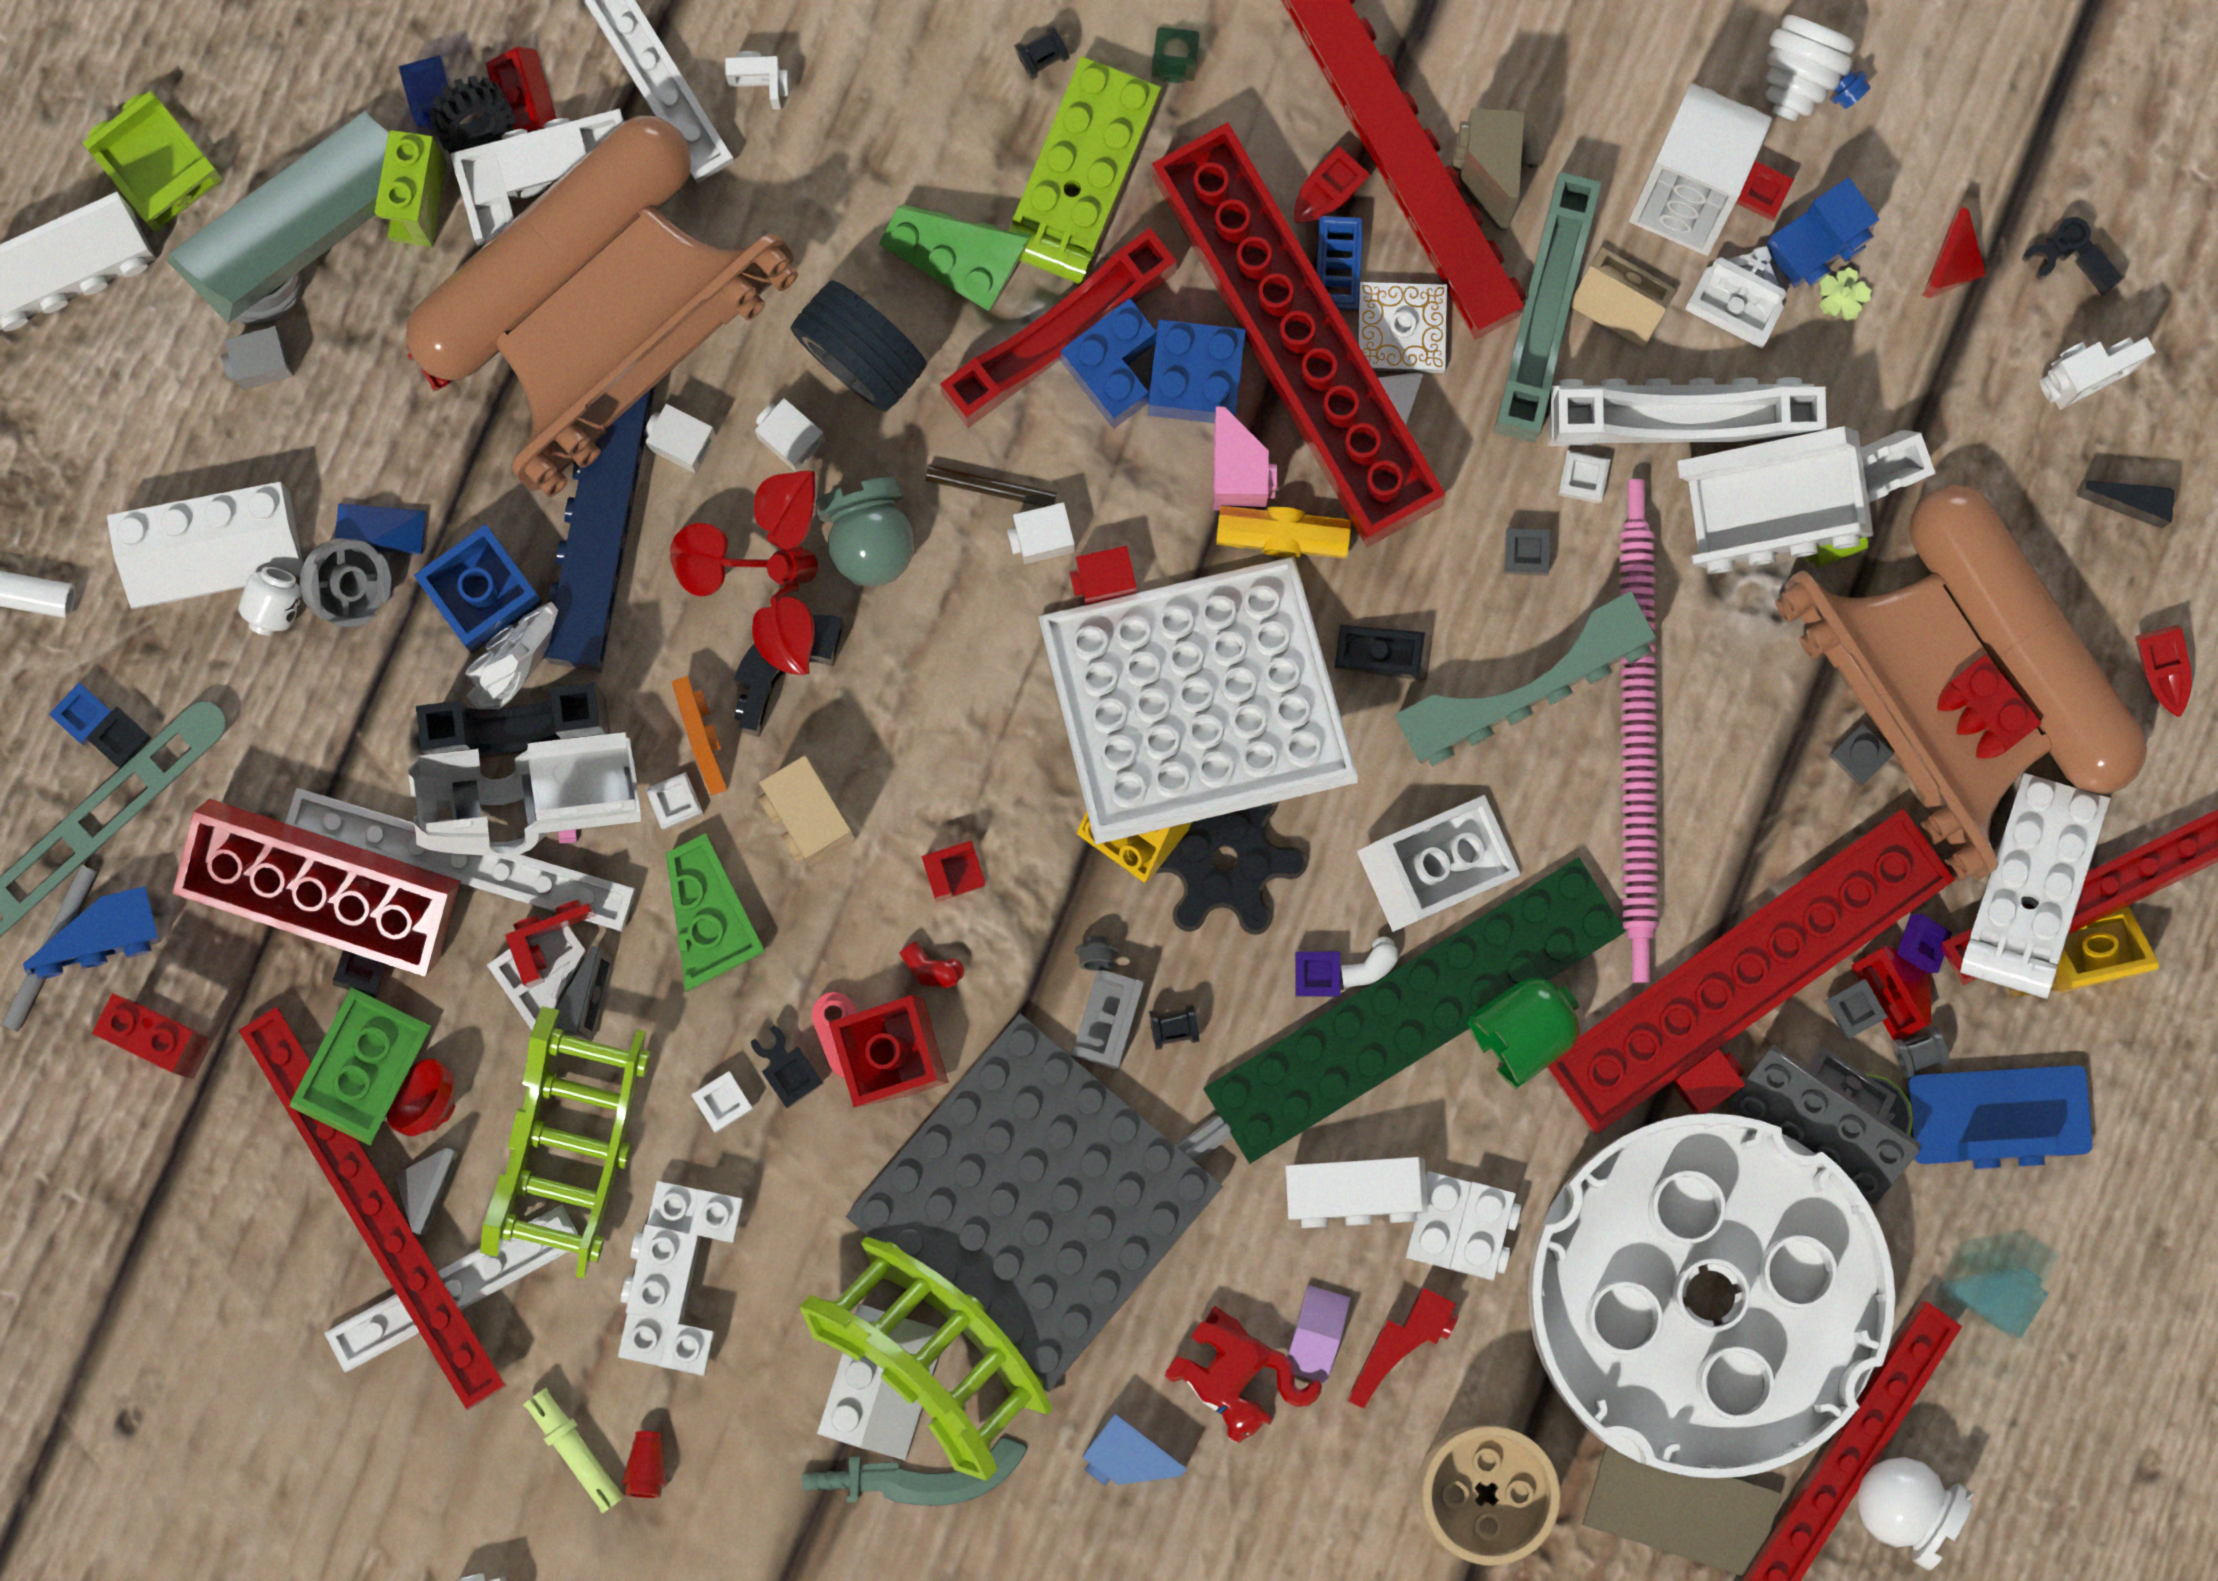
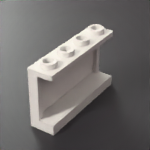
M1846 426L1677 461L1679 478L1689 481L1699 554L1692 555L1693 565L1706 568L1709 574L1734 570L1733 563L1749 560V565L1752 566L1773 563L1776 561L1775 555L1791 552V557L1814 555L1818 553V546L1833 544L1834 549L1851 548L1860 545L1859 538L1874 536L1859 433Z

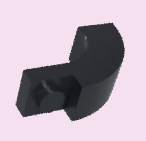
M812 615L815 633L809 663L833 666L844 628L842 617L832 615ZM755 643L743 657L734 677V682L738 687L749 689L748 695H740L734 719L740 720L739 728L742 733L760 737L771 693L777 681L786 672L768 663L757 650Z

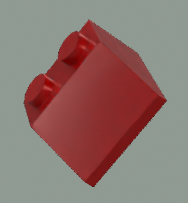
M910 995L829 1022L853 1108L907 1097L949 1083L924 998Z

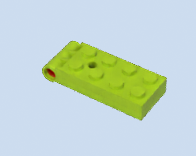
M1080 56L1014 214L1013 222L1008 230L1013 233L1019 231L1033 235L1019 261L1079 285L1085 282L1161 98L1160 86ZM1074 187L1080 193L1076 197H1069L1065 194V190Z

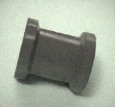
M1937 1027L1929 1029L1927 1034L1905 1042L1897 1039L1892 1043L1896 1061L1905 1078L1913 1077L1915 1071L1937 1063L1941 1066L1950 1063L1947 1046Z

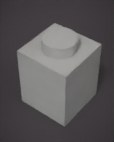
M276 326L224 340L228 352L221 355L224 371L228 380L235 379V382L242 390L294 377L283 335Z

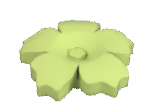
M1848 267L1844 271H1838L1836 279L1828 274L1819 281L1820 295L1826 297L1819 304L1824 314L1836 317L1841 312L1845 321L1857 319L1858 313L1862 311L1860 303L1869 302L1872 292L1870 288L1866 287L1865 282L1855 284L1858 278L1857 270H1852Z

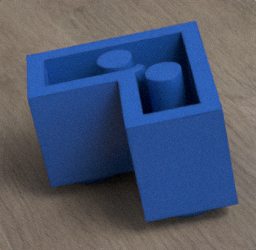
M1848 177L1815 199L1806 213L1773 234L1765 246H1767L1771 257L1794 288H1797L1805 281L1809 286H1813L1831 272V269L1828 267L1830 264L1841 257L1845 262H1848L1867 248L1865 244L1874 237L1871 231L1880 219Z
M1130 298L1060 350L1061 363L1113 429L1147 405L1149 399V392L1128 367V364L1156 344L1157 332Z

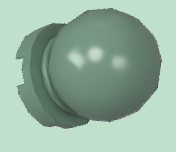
M895 477L865 480L861 482L862 491L843 496L841 488L815 500L819 520L833 523L828 536L829 556L839 572L854 584L876 587L895 581L908 568L914 555V530L906 515L894 507V504L903 498L902 488Z

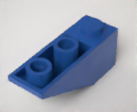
M138 887L100 897L23 963L26 974H36L38 980L47 979L63 974L62 967L80 963L81 968L86 969L108 963L107 956L125 952V957L131 958L152 952L151 945L160 942L146 887Z

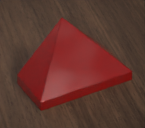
M1962 206L1951 220L1922 296L1929 299L1986 276L1970 211Z
M1888 945L1851 965L1859 981L1866 979L1887 1015V1018L1882 1020L1893 1041L1903 1039L1931 1024V973H1926L1898 956L1897 951Z

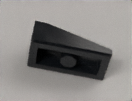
M2087 481L2077 490V497L2144 523L2164 528L2172 522L2174 490L2172 488Z
M1340 625L1334 668L1406 679L1426 680L1432 638L1425 632Z

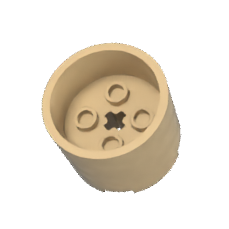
M1476 1425L1461 1428L1447 1434L1427 1453L1417 1475L1416 1502L1424 1527L1431 1537L1443 1548L1475 1564L1504 1565L1528 1556L1545 1541L1553 1529L1558 1516L1560 1487L1550 1459L1531 1439L1507 1428ZM1480 1483L1488 1486L1493 1483L1495 1486L1491 1492L1495 1498L1493 1503L1489 1504L1485 1501L1479 1504L1476 1503L1475 1500L1479 1495L1475 1490L1477 1484Z

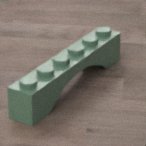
M1563 172L1558 173L1493 433L1536 443L1541 432L1565 323L1602 183L1600 181Z
M1632 591L1593 610L1583 632L1570 651L1550 671L1530 684L1506 694L1485 698H1451L1433 694L1396 713L1395 717L1419 763L1423 764L1429 761L1433 767L1455 756L1452 748L1468 740L1470 745L1474 746L1494 735L1492 727L1506 720L1512 726L1534 714L1531 709L1532 706L1546 699L1549 705H1553L1573 694L1571 686L1587 679L1589 685L1602 680L1613 673L1610 666L1626 658L1628 664H1631L1652 653L1649 645L1657 642L1656 637Z

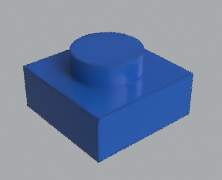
M79 682L49 715L80 744L85 746L89 742L86 738L109 715L111 710Z

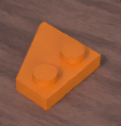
M688 676L673 680L671 683L690 745L710 795L727 791L715 751L721 749V745L714 725L706 726L703 718L711 715L703 690L694 692Z

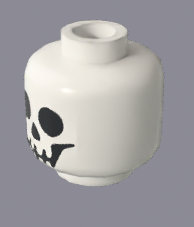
M265 567L262 571L255 572L248 577L238 610L242 618L249 622L248 627L252 631L270 636L275 631H284L291 628L302 598L300 587L295 583L296 578L294 575L280 568Z

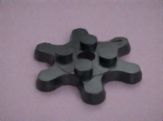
M1265 804L1191 823L1187 833L1156 871V873H1173L1183 882L1184 895L1173 910V921L1180 930L1185 932L1198 930L1203 925L1209 912L1216 908H1226L1234 912L1241 928L1248 934L1259 935L1268 930L1272 916L1262 898L1264 886L1275 878L1297 879L1303 875L1307 867V858L1299 848L1292 846L1277 847L1267 839L1265 833L1266 824L1275 813L1277 804ZM1220 847H1228L1237 854L1238 862L1230 871H1220L1212 863V855Z

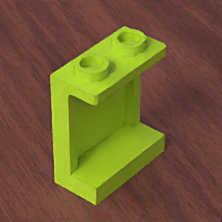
M149 91L145 95L137 94L129 99L122 108L123 112L110 122L105 120L94 126L88 133L89 138L83 142V145L147 225L156 233L223 179L163 106L153 91Z
M394 130L388 133L374 212L378 218L390 219L387 236L390 241L433 247L447 162L433 136Z

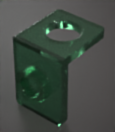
M1159 27L1156 31L1151 76L1159 77L1160 80L1169 83H1183L1185 80L1194 81L1199 33L1191 30ZM1179 39L1186 43L1189 53L1187 57L1164 55L1163 48L1168 41Z

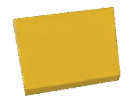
M2125 907L2067 936L2055 974L2058 992L2062 993L2146 974L2159 969V962L2129 907Z

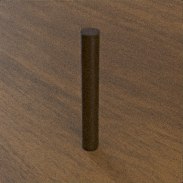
M931 464L928 466L925 479L927 482L1041 507L1055 505L1057 492Z

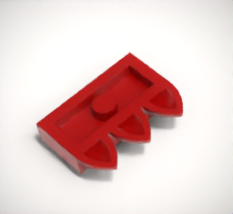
M1986 654L1950 681L1942 690L1937 703L1939 711H1954L1964 706L1967 707L1958 720L1957 734L1972 735L1986 730L1976 749V757L1980 759H1991L2004 754L2042 724Z

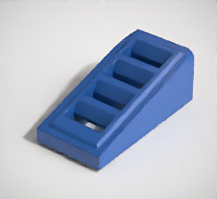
M1322 216L1319 217L1316 273L1324 287H1350V295L1329 294L1338 310L1358 311L1363 219ZM1327 234L1352 235V240L1327 239ZM1327 251L1351 252V258H1329L1326 255ZM1326 269L1351 270V277L1326 276Z

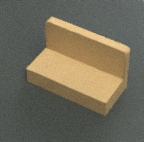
M1602 247L1575 292L1570 306L1638 346L1644 347L1678 290Z

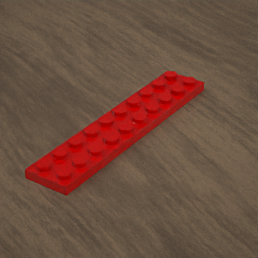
M1902 808L1581 1035L1569 1051L1546 1067V1069L1595 1136L1955 881V879Z

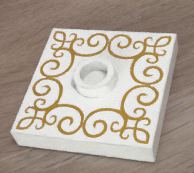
M1360 282L1358 345L1374 371L1445 372L1447 285Z

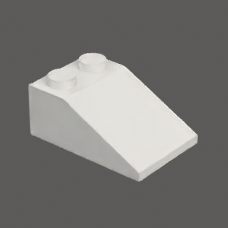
M1485 795L1382 838L1357 851L1392 932L1521 876Z

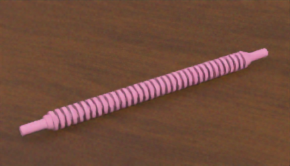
M1632 479L1627 481L1628 522L1623 524L1624 532L1619 533V540L1626 542L1619 545V552L1626 553L1619 556V563L1625 565L1619 568V574L1627 576L1620 578V586L1627 587L1620 589V596L1632 591L1646 620L1652 621L1655 620V612L1649 610L1655 608V601L1648 598L1655 597V589L1646 587L1655 585V578L1649 577L1655 573V567L1648 565L1655 562V556L1647 554L1654 552V544L1650 543V541L1654 540V532L1650 531V523L1645 522V480ZM1648 622L1652 631H1655V623ZM1649 645L1652 653L1649 655L1655 654V646ZM1646 656L1631 664H1628L1626 658L1620 661L1621 666L1629 667L1620 670V677L1629 678L1620 682L1622 689L1629 690L1621 692V700L1629 701L1621 703V711L1629 712V714L1621 715V722L1630 724L1621 727V734L1630 735L1629 737L1621 738V745L1630 747L1621 750V757L1630 758L1629 760L1621 761V768L1630 770L1621 773L1622 780L1630 781L1629 783L1621 784V791L1630 792V794L1622 795V803L1630 804V806L1622 807V814L1631 815V817L1622 818V826L1631 827V829L1622 830V837L1631 838V840L1622 841V849L1631 850V852L1622 853V860L1631 861V863L1622 865L1623 872L1631 873V875L1622 876V883L1631 884L1629 887L1622 888L1623 895L1631 896V898L1623 899L1622 905L1624 907H1631V910H1623V918L1632 919V921L1623 922V929L1627 930V939H1632V983H1650L1649 939H1654V930L1658 929V922L1649 921L1651 918H1658V910L1649 909V907L1658 906V899L1649 898L1650 895L1658 894V887L1649 886V884L1658 883V876L1649 875L1650 872L1658 871V864L1649 863V861L1658 859V853L1649 852L1650 849H1657V841L1648 839L1657 837V830L1648 828L1657 825V818L1648 817V815L1657 814V807L1648 805L1657 802V795L1648 794V792L1657 791V784L1648 782L1657 779V772L1648 771V769L1657 767L1656 760L1648 759L1657 756L1656 749L1648 748V746L1656 745V738L1647 736L1656 734V726L1647 725L1656 722V715L1647 713L1656 711V703L1647 702L1656 699V692L1648 690L1656 688V681L1647 679L1656 676V669L1647 668L1656 664V658Z

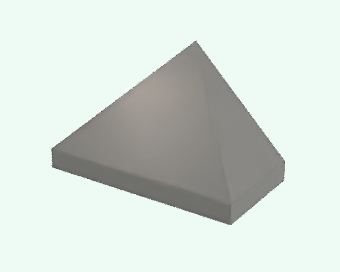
M445 1148L395 1174L412 1232L427 1236L460 1152Z

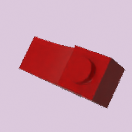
M1421 1288L1402 1327L1390 1320H1385L1346 1401L1365 1409L1381 1381L1403 1357L1426 1341L1437 1344L1440 1337L1448 1340L1459 1318L1458 1315L1452 1313L1456 1303L1426 1288Z

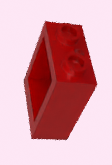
M114 993L111 994L91 1033L171 1073L193 1080L213 1042V1039Z

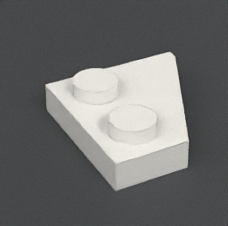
M570 926L530 940L532 946L540 945L548 965V969L541 971L545 980L544 983L531 988L524 986L510 949L487 964L531 1030H533L542 1006L556 1009L587 952Z

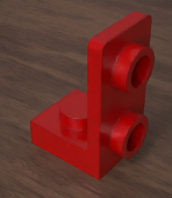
M580 900L565 903L555 908L557 915L542 921L539 920L538 916L520 920L513 924L515 931L505 934L524 986L531 988L544 983L545 980L541 971L548 969L540 945L532 946L530 940L596 916L594 907L590 903L582 905Z

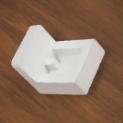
M743 51L736 53L735 58H725V75L729 87L769 85L772 109H781V96H789L788 70H780L777 56L761 57L759 52Z

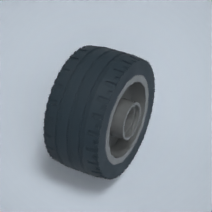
M832 280L821 288L819 293L798 314L790 327L799 342L830 373L866 402L884 412H887L904 396L907 389L911 388L927 366V361L916 346L893 323L862 297L837 281Z

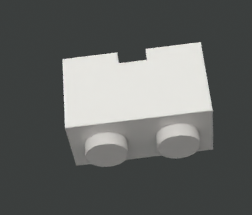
M1900 430L1861 447L1869 503L1888 495V492L1906 487L1936 474L1922 434L1919 432Z

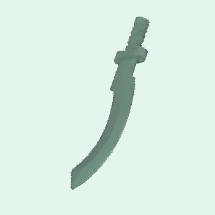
M1005 1437L1000 1438L997 1444L990 1450L998 1470L988 1481L959 1471L923 1473L899 1468L897 1462L860 1464V1457H849V1472L802 1473L803 1491H808L810 1489L832 1490L835 1488H850V1495L846 1497V1503L858 1502V1492L881 1491L884 1498L912 1505L941 1506L962 1503L986 1494L1003 1482L1018 1466L1027 1451V1447L1023 1443Z

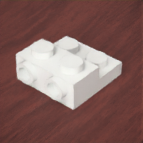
M2131 337L2110 347L2107 350L2108 353L2104 350L2101 342L2088 348L2084 342H2081L2060 354L2061 358L2051 364L2052 369L2048 371L2049 375L2040 379V387L2048 401L2051 403L2056 402L2058 408L2062 410L2137 371L2156 351L2148 337L2136 343H2133Z
M1427 1171L1428 1212L1416 1213L1417 1222L1413 1223L1405 1258L1489 1281L1494 1280L1496 1272L1504 1274L1510 1255V1248L1503 1246L1506 1230L1515 1231L1521 1211V1204L1514 1203L1516 1193Z

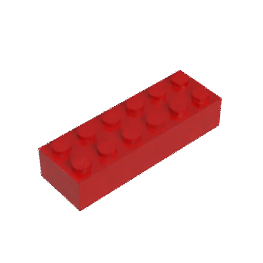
M209 798L193 811L172 894L426 976L440 960L461 881Z

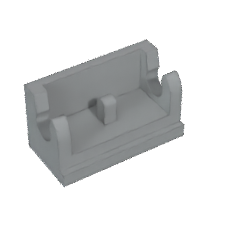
M1097 970L1072 1056L1119 1070L1144 987L1143 981L1105 970Z

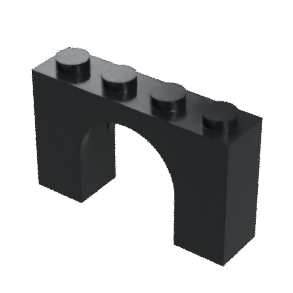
M595 682L550 688V700L512 708L473 709L468 708L461 700L416 706L421 751L426 755L478 749L480 759L523 753L528 750V743L610 734L606 697Z

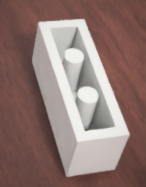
M1413 1157L1285 1166L1289 1220H1301V1228L1328 1227V1218L1345 1217L1346 1226L1372 1224V1216L1390 1215V1223L1417 1222L1416 1213L1428 1212L1424 1158Z

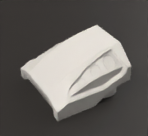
M552 602L523 616L516 628L513 625H509L499 631L486 644L485 648L488 652L475 660L466 670L465 675L475 685L468 693L467 698L477 709H500L514 697L541 662L549 646L553 625L558 609Z

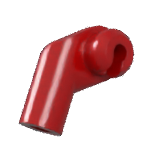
M917 941L899 952V955L918 982L924 986L947 989L955 986L957 981L961 980L964 976V966L956 958H950L947 961L930 960Z

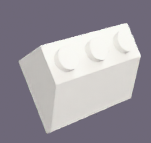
M858 1304L855 1315L869 1323L870 1321L876 1322L885 1312ZM904 1318L889 1335L890 1339L909 1354L916 1355L939 1329ZM843 1353L817 1434L906 1460L922 1406L916 1400L914 1403L908 1404L893 1388L881 1379V1373L884 1370L865 1356L858 1362ZM937 1359L929 1366L931 1375H933Z

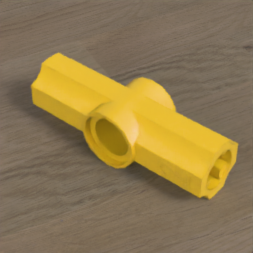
M1220 506L1216 545L1259 549L1266 555L1284 558L1292 556L1296 558L1300 557L1301 554L1347 559L1351 520L1305 515V512L1302 510L1288 507H1268L1266 510Z

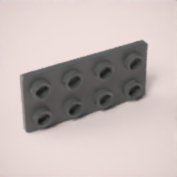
M1771 1046L1744 1080L1745 1086L1736 1091L1728 1102V1106L1743 1117L1778 1126L1781 1128L1782 1134L1796 1140L1815 1154L1825 1153L1848 1175L1864 1198L1872 1204L1879 1202L1921 1149V1144L1886 1121L1897 1095L1824 1046L1815 1054L1809 1067H1806L1777 1046Z

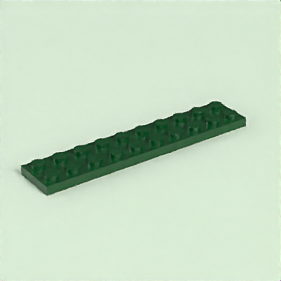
M1580 857L1215 1080L1204 1087L1203 1091L1223 1122H1228L1230 1125L1232 1138L1250 1165L1469 1030L1466 1022L1469 1020L1468 1016L1515 984L1530 977H1541L1550 980L1623 935L1626 930L1623 929L1621 922Z

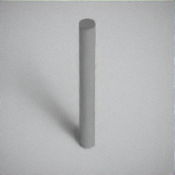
M83 865L80 866L40 948L74 920L97 874L96 871ZM26 974L2 1025L14 1031H19L44 979L38 980L36 974Z

